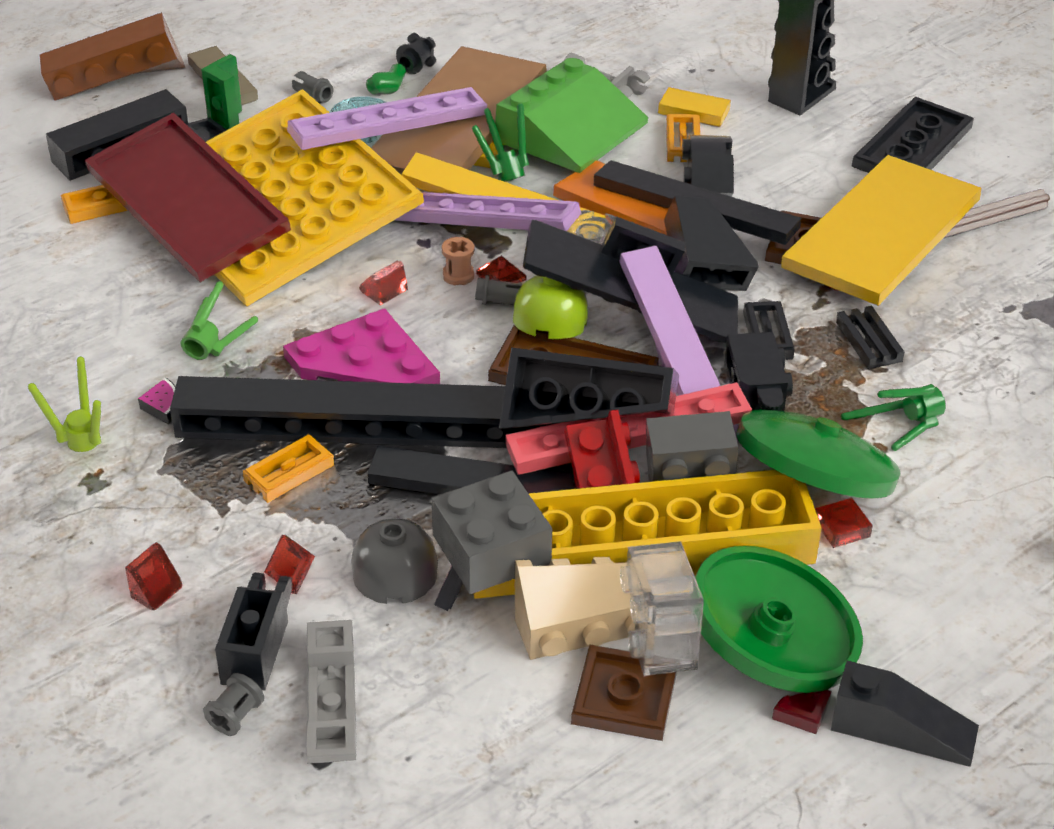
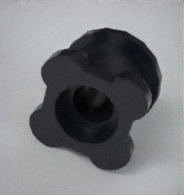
M415 32L411 33L407 37L409 44H403L396 50L398 64L403 65L409 74L419 73L424 64L431 67L436 63V57L434 56L436 44L431 37L423 38Z

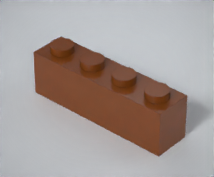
M162 12L40 54L41 75L55 101L131 74L185 68L183 59Z

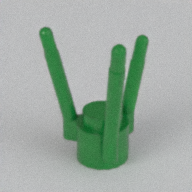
M521 103L517 105L518 156H516L515 150L505 152L489 108H486L484 114L498 154L494 157L477 125L472 127V131L490 164L492 174L497 175L498 180L504 182L525 176L523 167L528 166L529 162L526 155L524 105Z
M933 384L916 388L880 390L877 393L879 398H907L845 412L840 417L842 420H850L903 409L908 419L921 423L891 445V449L897 451L927 429L938 426L939 421L937 417L944 414L946 403L942 392Z

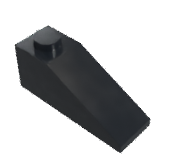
M846 660L837 694L831 731L971 767L979 728L978 724L892 671Z

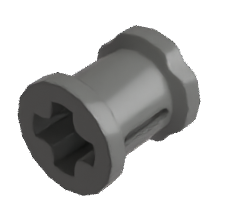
M233 673L227 680V688L216 701H209L203 708L204 717L217 731L227 736H234L241 729L240 722L251 708H258L263 703V691L251 678L240 673Z

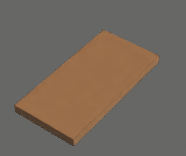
M461 46L417 97L472 87L487 104V108L490 109L495 121L496 104L546 73L547 68L546 64ZM482 115L383 134L371 149L401 175L416 152L470 170L484 153L472 131V127L474 125L479 127L488 145L493 142L486 117Z

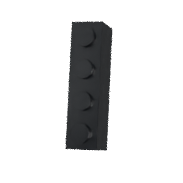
M165 89L46 133L51 162L69 181L87 175L90 172L87 169L86 159L173 112L187 124L186 106Z

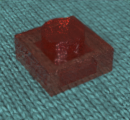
M853 498L815 508L822 527L821 531L833 548L871 537L873 525Z

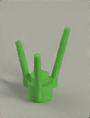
M218 281L209 297L203 299L191 327L180 342L183 351L194 359H206L210 353L214 356H219L224 347L258 322V317L253 316L221 340L218 339V328L207 319L224 286L222 281Z

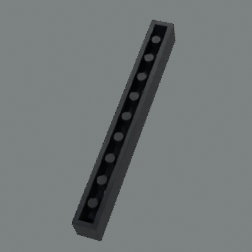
M178 376L170 406L175 438L295 442L310 434L315 440L322 443L507 448L506 435L552 425L543 424L499 429L505 386Z

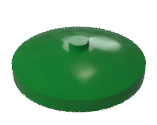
M753 410L742 416L736 432L737 440L741 446L762 463L800 482L830 492L859 498H884L894 492L900 478L899 467L888 455L867 440L842 428L840 424L827 418H815L785 411Z
M756 546L728 547L706 558L691 583L689 606L694 622L704 639L731 666L763 684L792 692L810 693L828 690L841 683L846 660L857 663L863 647V634L857 615L850 603L827 578L807 564L789 555Z

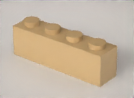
M684 554L631 556L627 563H614L610 557H593L591 564L571 565L568 558L551 559L549 566H533L531 560H515V622L530 660L545 656H556L563 652L589 647V644L599 646L606 642L628 637H639L663 629L683 627L694 623L689 606V589L694 575Z

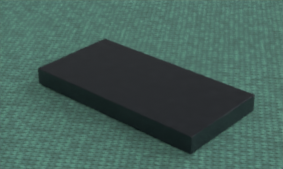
M914 97L853 156L851 167L869 173L887 155L932 170L972 128L974 118L919 97Z

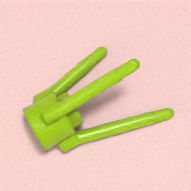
M80 356L77 358L80 409L70 412L66 417L64 425L60 423L34 383L28 384V390L55 430L57 441L59 443L67 442L68 447L75 452H86L94 449L102 442L100 436L101 402L99 400L93 402L91 414L85 359Z

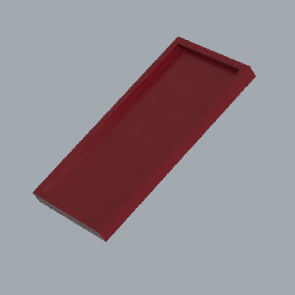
M174 112L85 160L88 171L200 283L291 230L289 219Z

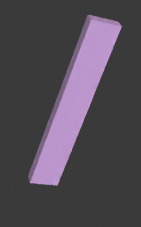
M472 87L293 119L288 121L287 131L301 150L482 116L485 115L484 110L487 108V104Z
M422 192L424 203L395 220L529 230L531 221L537 220L567 231L579 217L581 210L579 202Z
M657 246L621 253L619 262L665 366L674 368L679 374L678 395L720 386ZM738 424L733 425L735 435L739 427Z

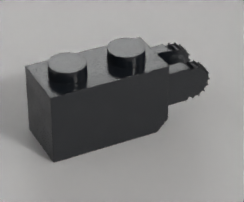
M774 333L727 334L724 365L729 384L736 382L739 384L752 411H785L786 397L792 396L793 381L791 373H785L784 349L777 346Z
M254 572L247 587H237L215 647L221 685H227V680L233 673H240L251 678L258 684L261 690H266L288 624L287 606L292 590V577L281 576L275 590H266L265 574Z

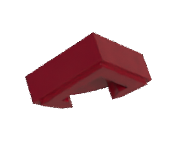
M824 690L799 693L793 696L786 695L775 705L772 719L817 734L830 703L832 691Z

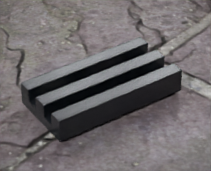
M781 301L744 303L743 315L748 333H760L754 311H758L763 332H773L767 311H772L781 344H777V346L783 347L786 360H793L795 349Z
M872 305L866 306L864 313H861L858 308L851 309L849 316L845 311L837 312V325L867 369L903 362L905 351ZM854 325H857L859 327V329L864 334L865 339H863V337ZM870 348H873L875 350V352L879 356L878 358L875 356V354L872 352Z

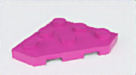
M385 308L283 345L285 359L299 377L305 380H317L321 376L338 379V381L440 384L439 370Z

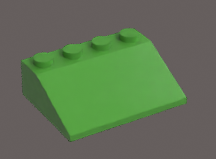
M567 58L496 104L495 124L502 144L518 150L517 105L523 104L526 153L581 173L596 160H599L648 123L649 117L598 69L584 64L580 59Z

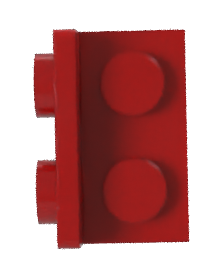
M618 410L609 411L606 420L566 425L564 433L577 489L640 483L638 464L636 460L630 461L627 449L631 445L630 429L627 422L621 423Z

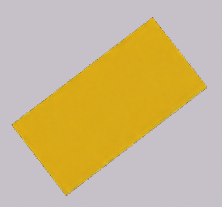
M887 155L782 256L781 268L879 306L980 200L982 188Z

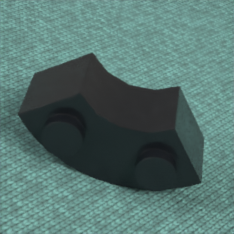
M689 135V139H683L682 160H688V167H684L683 182L732 197L734 193V158L731 155V136Z

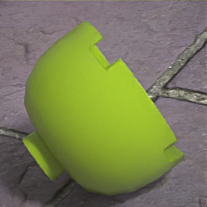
M540 276L530 278L520 287L515 298L513 323L519 330L536 336V329L548 331V339L572 338L584 332V326L587 325L588 301L583 290H575L564 283Z

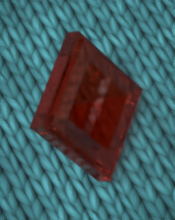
M502 255L476 270V274L483 279L488 275L490 280L521 283L527 280V275Z
M281 535L264 573L276 582H278L281 576L292 577L291 593L297 594L315 556L287 535Z

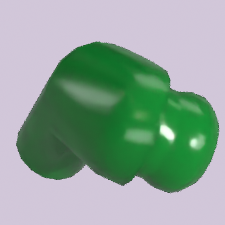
M393 64L389 72L374 73L372 77L366 80L367 90L371 94H378L379 92L383 94L395 93L400 88L405 76V67L401 64Z

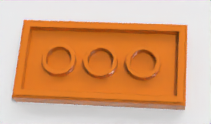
M596 160L581 173L574 172L554 185L553 196L563 201L579 202L581 208L611 217L610 220L612 221L617 216L667 235L664 218L668 208L594 186V174L605 163Z

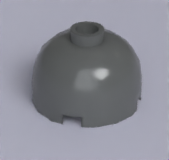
M385 519L368 526L356 540L352 552L351 565L354 584L365 597L377 603L387 604V598H401L402 603H408L426 595L435 585L437 579L438 558L433 539L420 525L406 519Z

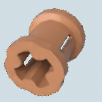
M452 237L445 240L442 244V254L446 258V266L443 268V279L448 284L466 285L474 279V267L471 265V257L474 254L475 246L470 239Z

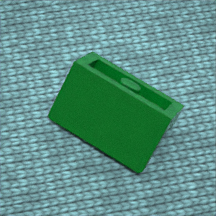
M228 54L201 69L207 118L210 117L227 130L239 124L238 114L242 111L237 59L234 55Z

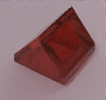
M397 260L372 274L360 284V291L381 306L408 290L402 261Z

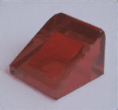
M157 542L152 544L125 567L131 598L150 610L158 609L183 586L179 574L161 544Z

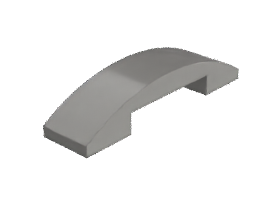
M352 620L307 622V764L356 760V702Z

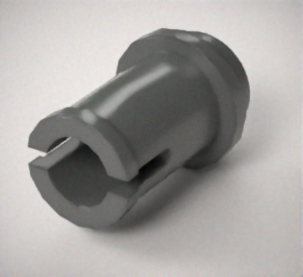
M299 71L294 75V77L304 81L300 83L292 80V88L298 92L303 89L319 104L322 102L326 103L332 98L334 89L328 79H317L304 71Z
M486 275L485 279L478 278L475 300L482 301V305H486L487 301L514 305L517 292L522 283L490 280V276Z

